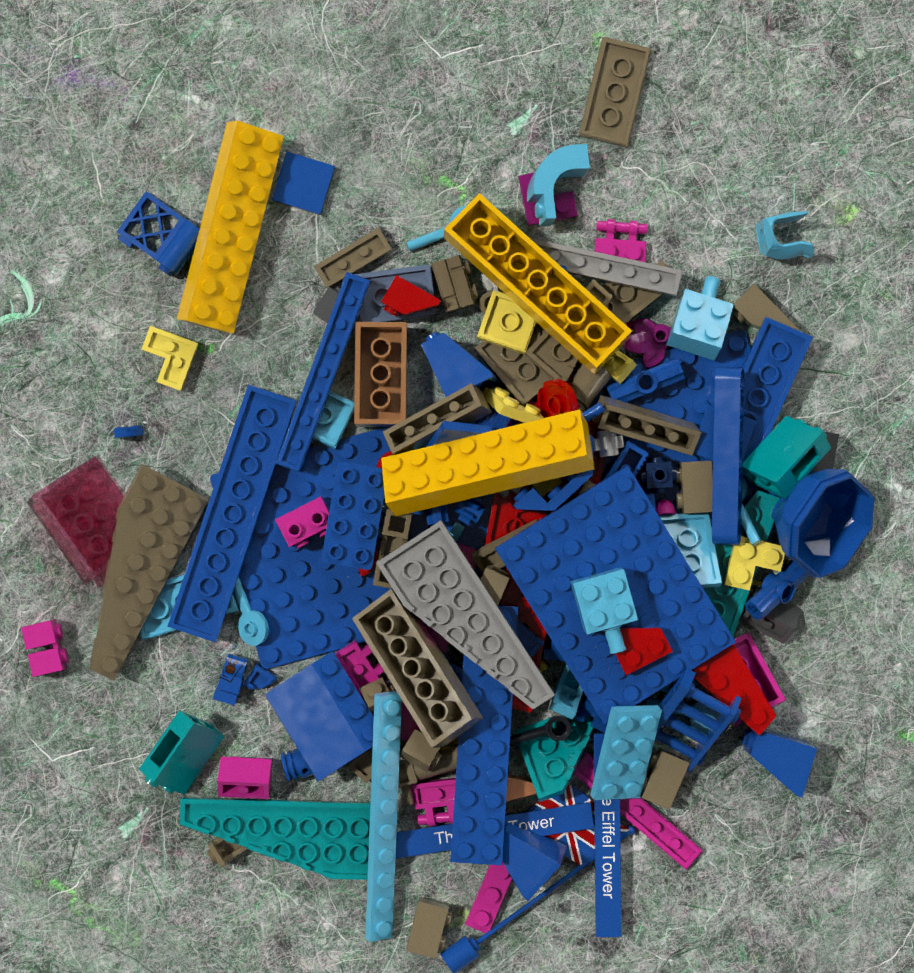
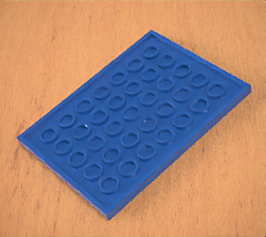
M628 466L623 467L495 547V550L603 724L608 722L611 707L634 706L678 679L686 668L694 669L736 642ZM619 567L623 568L638 620L622 624L620 628L660 627L673 652L625 675L615 654H610L604 632L602 630L591 634L584 632L570 581Z

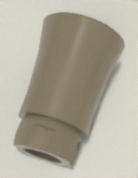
M580 362L570 386L576 394L579 409L583 413L588 410L598 393L609 382L611 375L603 367L594 375Z

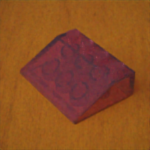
M96 456L33 494L27 502L85 586L106 573L113 544L112 536L116 527L117 509L124 497Z

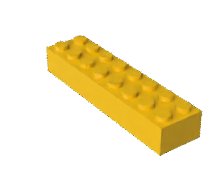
M238 120L227 122L177 320L223 333L234 334L284 138L283 135Z
M480 193L444 229L445 240L594 375L630 338L632 330Z
M580 409L381 458L385 503L395 516L595 469L588 423Z

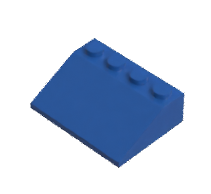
M333 651L265 694V697L317 782L373 748L374 717Z

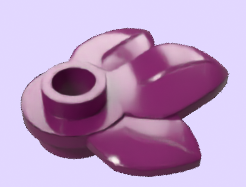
M646 318L631 322L635 333L626 341L624 349L631 353L643 354L645 368L657 365L664 359L665 349L669 347L666 344L671 328L664 324L656 325L653 321ZM662 332L666 337L663 340H659L656 338V334Z

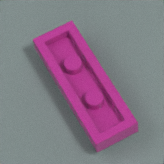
M503 862L502 865L488 866L465 921V925L483 933H487L491 929L512 879Z

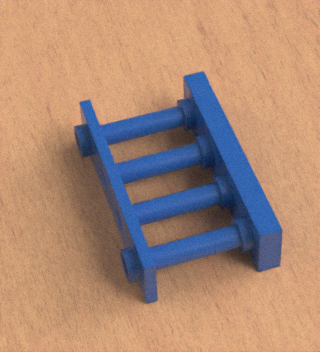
M686 668L658 705L662 713L655 741L658 740L689 757L690 764L687 771L691 772L696 765L701 766L707 751L729 723L734 724L741 713V710L738 709L741 697L736 696L729 706L695 688V684L692 683L695 672ZM691 697L722 715L718 720H715L684 703L683 698ZM673 711L676 713L679 711L710 728V730L705 735L674 718L672 713ZM669 726L697 741L699 744L694 749L663 732L661 727Z

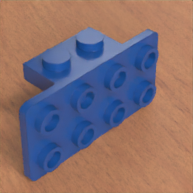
M339 462L337 464L322 552V561L324 563L364 570L372 568L376 541L382 540L384 525H379L381 515H386L387 510L384 500L382 468L348 462Z

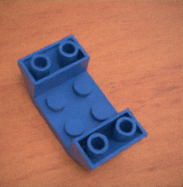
M590 434V441H591V448H592V455H593V453H594V437ZM593 470L566 476L567 483L562 488L559 485L553 488L546 495L549 499L547 502L534 488H531L529 491L524 488L513 498L516 501L513 507L520 510L555 511L593 475Z

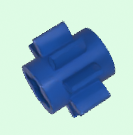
M476 497L460 501L454 511L460 514L458 520L466 525H469L470 521L477 524L486 508L480 504L483 499Z

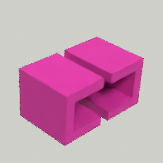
M56 619L21 627L26 650L48 644L53 645V648L28 654L33 677L67 668L66 663H69V655L67 649L61 646L60 641L63 638V630L61 624H57Z

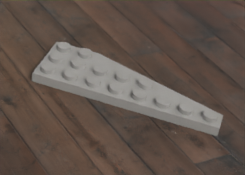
M442 520L376 562L404 607L443 636L445 640L475 664L483 668L490 676L508 688L510 692L530 708L535 709L555 696V693Z

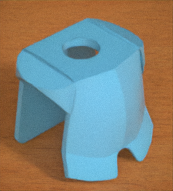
M808 211L783 213L764 218L756 224V235L761 255L774 259H790L797 256L813 257L814 247L812 243L798 241L780 244L773 233L774 224L798 221L806 216Z

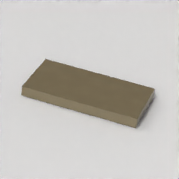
M602 37L578 136L625 148L628 147L652 48Z

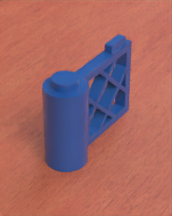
M146 191L120 226L117 233L120 234L118 240L130 248L133 245L140 248L161 263L158 268L171 277L173 273L178 276L193 255L200 228ZM148 200L156 204L157 214L144 216L143 207ZM161 208L165 210L166 213H161ZM173 216L179 220L173 229L164 231L162 218ZM158 219L160 232L147 234L145 221ZM140 222L142 235L130 236L126 233L132 223ZM160 236L161 246L154 253L148 247L147 238ZM143 239L144 245L137 240Z

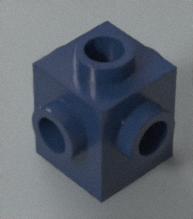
M665 457L649 458L650 463H644L643 469L639 470L640 484H644V489H651V493H667V488L673 487V482H677L676 467H672L671 462H665ZM661 470L664 473L662 480L655 478L656 471Z

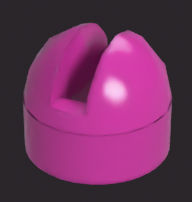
M662 499L656 503L658 516L676 515L675 507L671 501Z

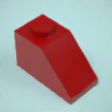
M396 275L381 303L385 306L384 311L397 317L398 314L408 316L437 308L441 304V300Z

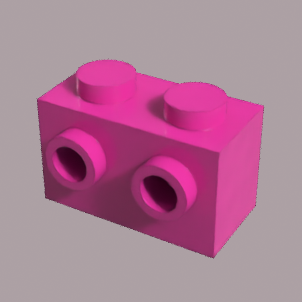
M320 496L275 519L288 546L295 545L298 549L310 543L309 537L316 533H318L319 537L325 535L329 508L323 497Z
M236 756L221 757L217 779L218 797L269 799L272 781V759L239 758Z

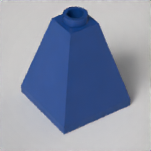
M508 823L504 828L502 862L522 896L529 901L561 866L567 846L561 842Z

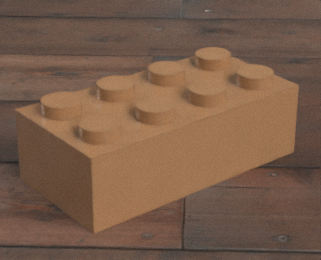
M356 322L354 424L356 427H392L407 419V322Z

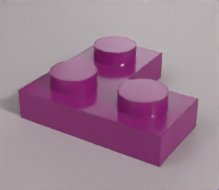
M534 173L518 176L528 226L539 225V218L535 217V204L537 202H527L528 185ZM573 191L554 194L556 219L554 221L578 216Z

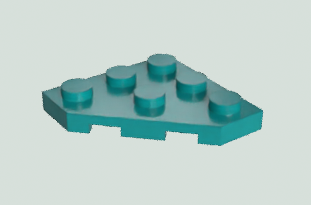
M586 715L584 722L577 721L574 716L571 719L573 724L572 732L563 741H555L545 736L519 744L539 802L565 792L595 731L590 726L592 721L589 715ZM550 718L515 730L514 733L519 734L543 727ZM562 721L553 722V730L556 733L561 734L566 731L565 723Z

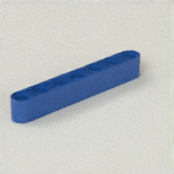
M717 367L715 371L712 543L719 545H740L745 382L743 367Z

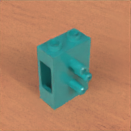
M785 416L743 462V471L749 482L786 499L796 483L806 477L831 449L827 440V434L821 428L809 426L801 419L795 420Z
M179 710L139 770L146 776L144 780L151 786L157 788L160 785L171 794L176 791L185 795L225 736L211 723Z

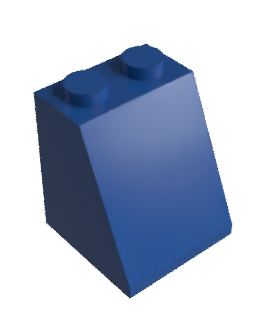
M433 333L425 338L426 342L421 344L445 397L471 383L484 391L485 387L490 388L500 383L499 379L445 333Z
M745 729L741 744H744L743 749L795 795L802 798L817 748L807 741L765 729L758 736L752 729Z

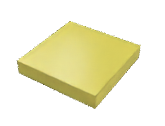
M493 290L477 339L525 354L536 321L506 294Z

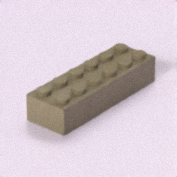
M393 589L387 591L352 618L431 748L446 746L483 719L424 622L404 607Z

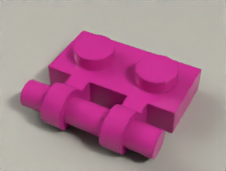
M615 219L597 221L596 231H606L605 238L595 239L594 252L645 262L646 241H636L637 233L647 234L648 224H639L638 221L632 220L629 223L615 222ZM614 232L628 233V240L614 239Z
M355 640L335 652V655L362 697L359 688L379 679V675L385 671L380 663L373 667L367 658L369 654L373 653L369 645L367 644L361 648Z
M456 777L411 784L415 810L425 808L426 812L424 815H418L419 825L428 824L430 827L437 826L438 823L443 822L453 824ZM447 806L448 812L437 813L435 811V807Z

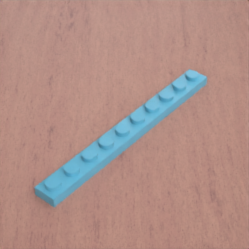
M397 691L376 693L374 695L365 939L369 942L392 938L402 709V699Z

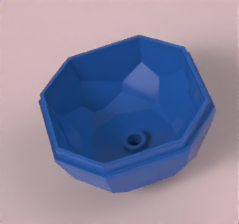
M824 469L807 474L806 477L796 483L786 499L782 497L779 499L772 512L782 551L813 578H822L844 569L872 529L875 497L847 470Z

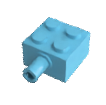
M707 276L701 293L688 289L684 290L677 306L667 346L715 361L722 348L734 305L716 299L721 283L718 278Z
M619 567L570 581L584 632L591 634L601 630L602 632L605 631L610 654L626 650L620 627L622 624L637 621L638 617L624 569Z

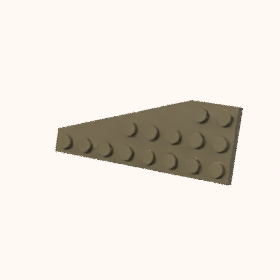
M664 261L655 264L668 267ZM610 282L601 285L613 296L607 308L625 325L664 295ZM537 322L528 349L546 331ZM484 341L474 347L475 352L522 406H525L537 397L538 391L543 387L542 384L545 381L552 380L525 354Z
M143 464L140 465L117 509L116 527L112 536V550L108 559L102 593V607L98 616L99 624L89 667L92 671L113 681L209 501L204 496Z

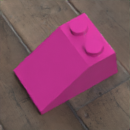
M748 632L736 638L734 646L773 709L780 705L786 699L750 633ZM738 718L734 726L737 727L743 724V722Z

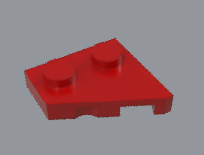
M660 627L620 628L626 650L614 654L624 674L628 675L673 651Z

